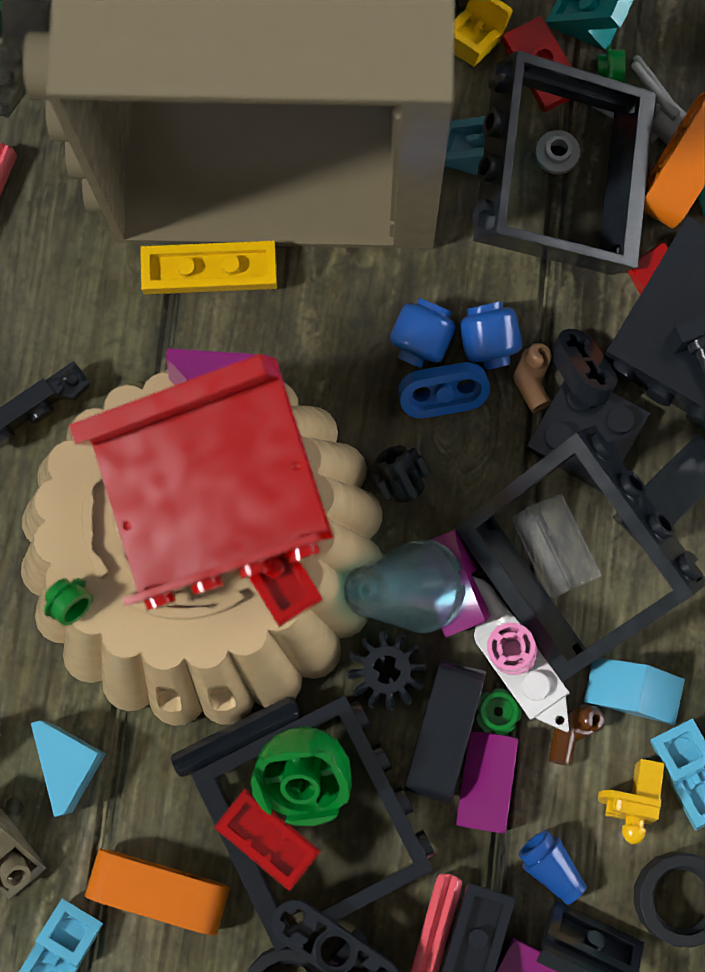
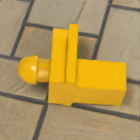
M640 759L635 764L631 794L615 790H602L598 793V801L606 804L605 816L625 820V825H622V834L624 839L630 844L640 843L646 833L644 824L651 825L659 818L664 763Z

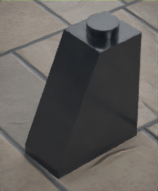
M698 434L645 485V495L656 510L667 515L673 526L705 494V440ZM616 513L612 518L637 541L622 518Z

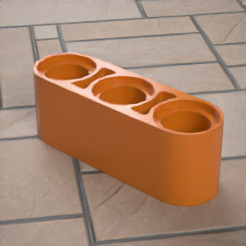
M705 92L701 93L693 102L647 176L643 212L670 229L678 226L705 186Z
M99 848L84 897L101 904L191 931L216 936L219 932L231 887L218 881L141 858Z

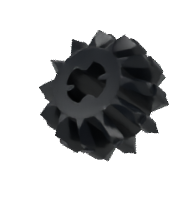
M380 631L378 635L380 647L376 649L369 638L364 637L361 639L363 648L368 652L367 657L354 651L350 653V660L363 665V669L347 671V678L351 680L364 678L365 682L358 685L353 690V694L356 697L362 696L370 688L373 693L368 700V707L371 709L376 707L379 696L384 695L386 696L385 706L387 711H394L395 701L393 694L398 693L404 704L409 705L413 700L404 688L405 685L420 691L424 687V683L421 680L410 677V673H421L427 669L426 663L410 664L409 662L411 658L420 652V648L418 645H414L403 653L400 649L405 642L406 636L402 633L397 635L394 647L387 646V632ZM386 658L395 662L394 670L400 673L399 678L395 682L392 678H389V684L379 682V672L373 669L378 661L384 665Z

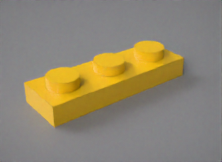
M275 241L140 246L141 290L144 295L277 289Z

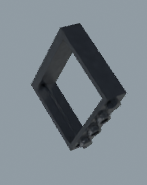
M518 50L494 63L488 79V87L491 90L489 111L483 122V133L486 135L484 154L478 166V178L480 180L479 197L472 214V221L475 225L473 241L609 275L637 268L656 93ZM522 86L614 113L599 249L506 226Z
M595 425L576 432L454 527L519 622L532 633L536 646L561 682H564L705 587V576L695 564L699 559L692 552L684 549L674 535L675 528L671 520L663 512L655 509L645 495L646 488L642 480L634 472L627 470L616 455L617 448L613 440L607 442ZM574 455L581 461L673 589L587 648L584 647L494 519L497 514Z
M345 695L191 774L216 825L231 806L218 777L259 757L263 746L279 732L293 727L315 728L340 716L412 863L320 910L334 921L431 872L433 869L428 859L436 856L424 830L422 829L414 833L406 817L413 813L414 810L403 788L400 786L392 790L384 774L391 770L392 767L380 743L371 747L363 732L364 729L371 725L359 701L349 704ZM219 833L275 951H280L287 946L276 938L272 930V917L280 904L263 869ZM283 913L281 916L286 921L284 931L289 935L299 930L308 936L325 927L321 922H317L316 929L313 931L303 923V920L290 926L285 914Z

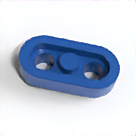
M471 362L414 371L406 375L398 386V397L401 407L406 414L414 418H429L472 410L481 406L487 400L490 393V384L485 371L479 365ZM471 379L465 385L458 384L461 380ZM427 387V388H426L423 392H421V393H415V392H413V391H415V390L418 389V388Z

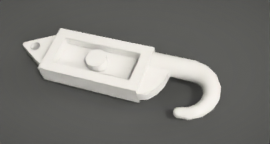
M473 576L491 614V617L486 622L476 626L474 633L476 644L531 721L536 718L568 733L566 696L570 693L539 650L537 651V659L534 666L528 672L518 676L507 675L501 672L491 661L487 651V641L491 632L505 623H520L495 589L484 579ZM559 716L565 720L562 725H558L555 721Z

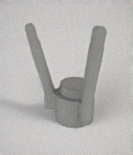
M636 55L633 57L632 70L640 78V81L648 91L656 93L655 100L657 103L654 107L651 145L658 138L667 145L686 112L673 101L643 59ZM593 107L612 119L614 118L613 112Z

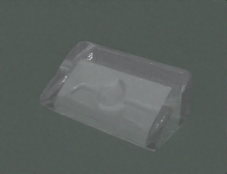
M562 494L528 506L512 517L513 524L551 599L602 576Z

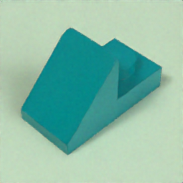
M556 0L546 23L555 30L605 50L610 45L617 28L621 27L624 19L627 17L633 0Z

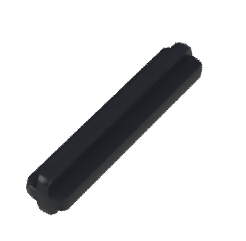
M286 697L172 754L171 762L174 770L179 777L188 776L302 717L299 704L294 697Z

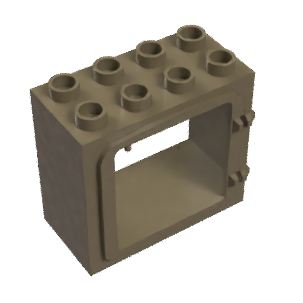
M52 0L50 32L27 33L24 43L23 66L28 96L30 99H46V123L49 138L54 142H65L68 176L70 179H82L85 210L87 212L103 213L117 243L206 244L275 241V246L433 249L453 105L454 0Z

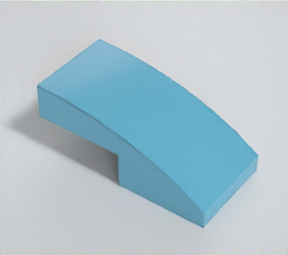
M690 719L652 738L650 742L659 762L664 763V773L692 827L697 831L705 827V739L694 720Z
M61 899L35 940L36 945L19 972H77L103 923L66 900Z

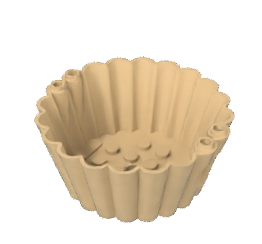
M168 370L153 375L146 381L145 385L130 382L118 386L106 398L104 410L97 408L85 410L74 418L72 423L174 386L169 380ZM284 383L334 539L318 544L320 554L300 560L324 601L280 628L250 579H241L239 571L221 576L224 586L201 594L193 595L191 587L174 592L176 602L146 611L144 602L125 606L122 598L137 594L138 592L93 447L90 445H75L70 427H68L66 441L55 446L40 464L37 474L40 488L26 506L22 516V529L31 544L21 564V576L25 586L32 593L39 595L35 613L37 628L50 641L64 643L63 658L65 667L73 677L88 683L103 682V692L108 701L116 708L125 711H136L150 704L154 715L162 722L172 726L186 725L194 721L202 712L211 721L223 725H232L250 714L255 702L266 708L286 697L296 698L301 689L302 677L315 679L324 677L332 672L340 661L342 648L339 638L355 635L367 623L370 610L368 599L363 590L372 587L378 581L384 568L382 553L379 547L370 540L378 532L382 523V508L379 501L370 492L361 489L366 479L367 471L364 457L357 449L347 444L336 442L338 436L337 425L330 413L319 407L299 406L298 397L287 384ZM62 578H67L70 582L75 578H81L86 582L85 589L93 597L88 611L78 621L68 626H63L57 620L47 617L44 614V606L46 604L44 597L50 586Z

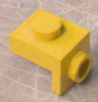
M469 0L466 9L454 20V54L473 67L478 64L499 43L512 15V8L501 0Z

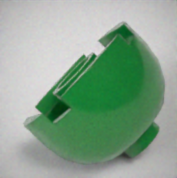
M293 727L279 732L269 740L259 754L251 779L253 797L262 810L271 815L272 809L280 814L287 815L285 822L295 826H316L333 820L338 816L339 808L347 804L352 784L350 760L338 740L327 732L312 727Z

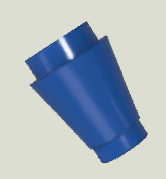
M547 830L541 831L528 840L520 849L518 856L523 861L522 868L558 898H561L565 904L574 902L585 892L587 885L582 880L580 873L558 836L552 837Z

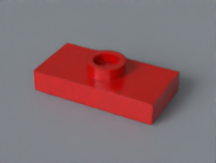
M542 16L503 35L502 43L509 55L518 50L572 67ZM530 88L544 113L570 100Z
M246 788L214 826L219 833L289 891L321 852L319 848L290 824L286 823L273 810L271 815L262 810L253 794Z

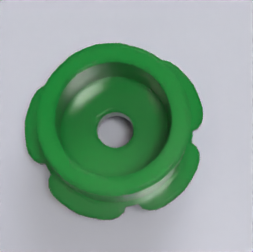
M608 45L606 47V54L597 56V75L625 83V49L611 50V45Z
M62 578L52 584L44 597L46 601L44 614L52 620H57L63 626H68L78 621L88 611L93 601L92 595L85 589L86 582L81 578H75L72 582L67 578Z
M497 688L492 693L486 692L480 696L476 719L484 731H494L497 735H505L513 731L515 722L521 719L522 708L513 699V694L510 691ZM496 707L502 709L503 713L501 716L494 714Z

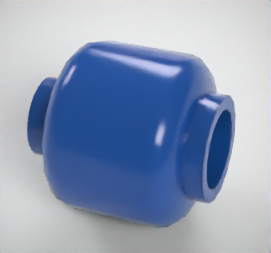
M418 298L416 304H405L390 334L391 343L401 349L397 358L419 368L423 367L425 360L432 363L441 362L456 332V324L449 318L452 312L422 298Z
M502 301L468 308V316L464 317L459 323L466 358L471 362H483L485 370L510 365L509 355L518 353L522 348V338L516 312L509 307L503 308Z

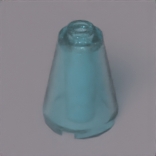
M412 540L352 570L344 584V596L350 609L359 615L412 632L429 633L448 626L459 614L465 598V585H461L458 570H462L459 560L446 546L433 540Z

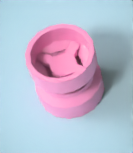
M518 623L502 624L491 632L487 641V651L491 661L501 672L507 675L518 676L524 674L536 662L538 648L532 633L525 626Z

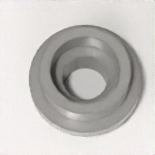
M554 130L544 134L539 139L535 156L543 170L551 174H564L572 170L577 164L580 156V147L575 137L570 133ZM555 145L561 146L565 149L566 154L556 156L551 152L550 148Z

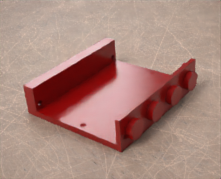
M257 354L69 424L75 445H90L93 447L136 585L137 594L122 598L125 606L144 602L146 611L176 602L174 595L176 591L191 587L193 595L201 594L224 586L221 576L239 571L241 579L252 577L272 570L269 562L271 559L287 554L290 563L320 554L319 543L334 539L280 369L274 357Z

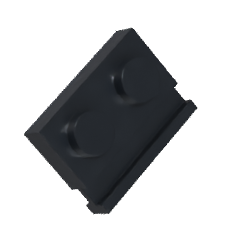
M556 900L548 915L541 942V952L536 962L557 972H639L644 942Z

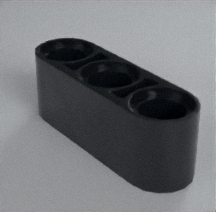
M440 658L408 770L404 791L448 804L451 802L486 676L485 670Z

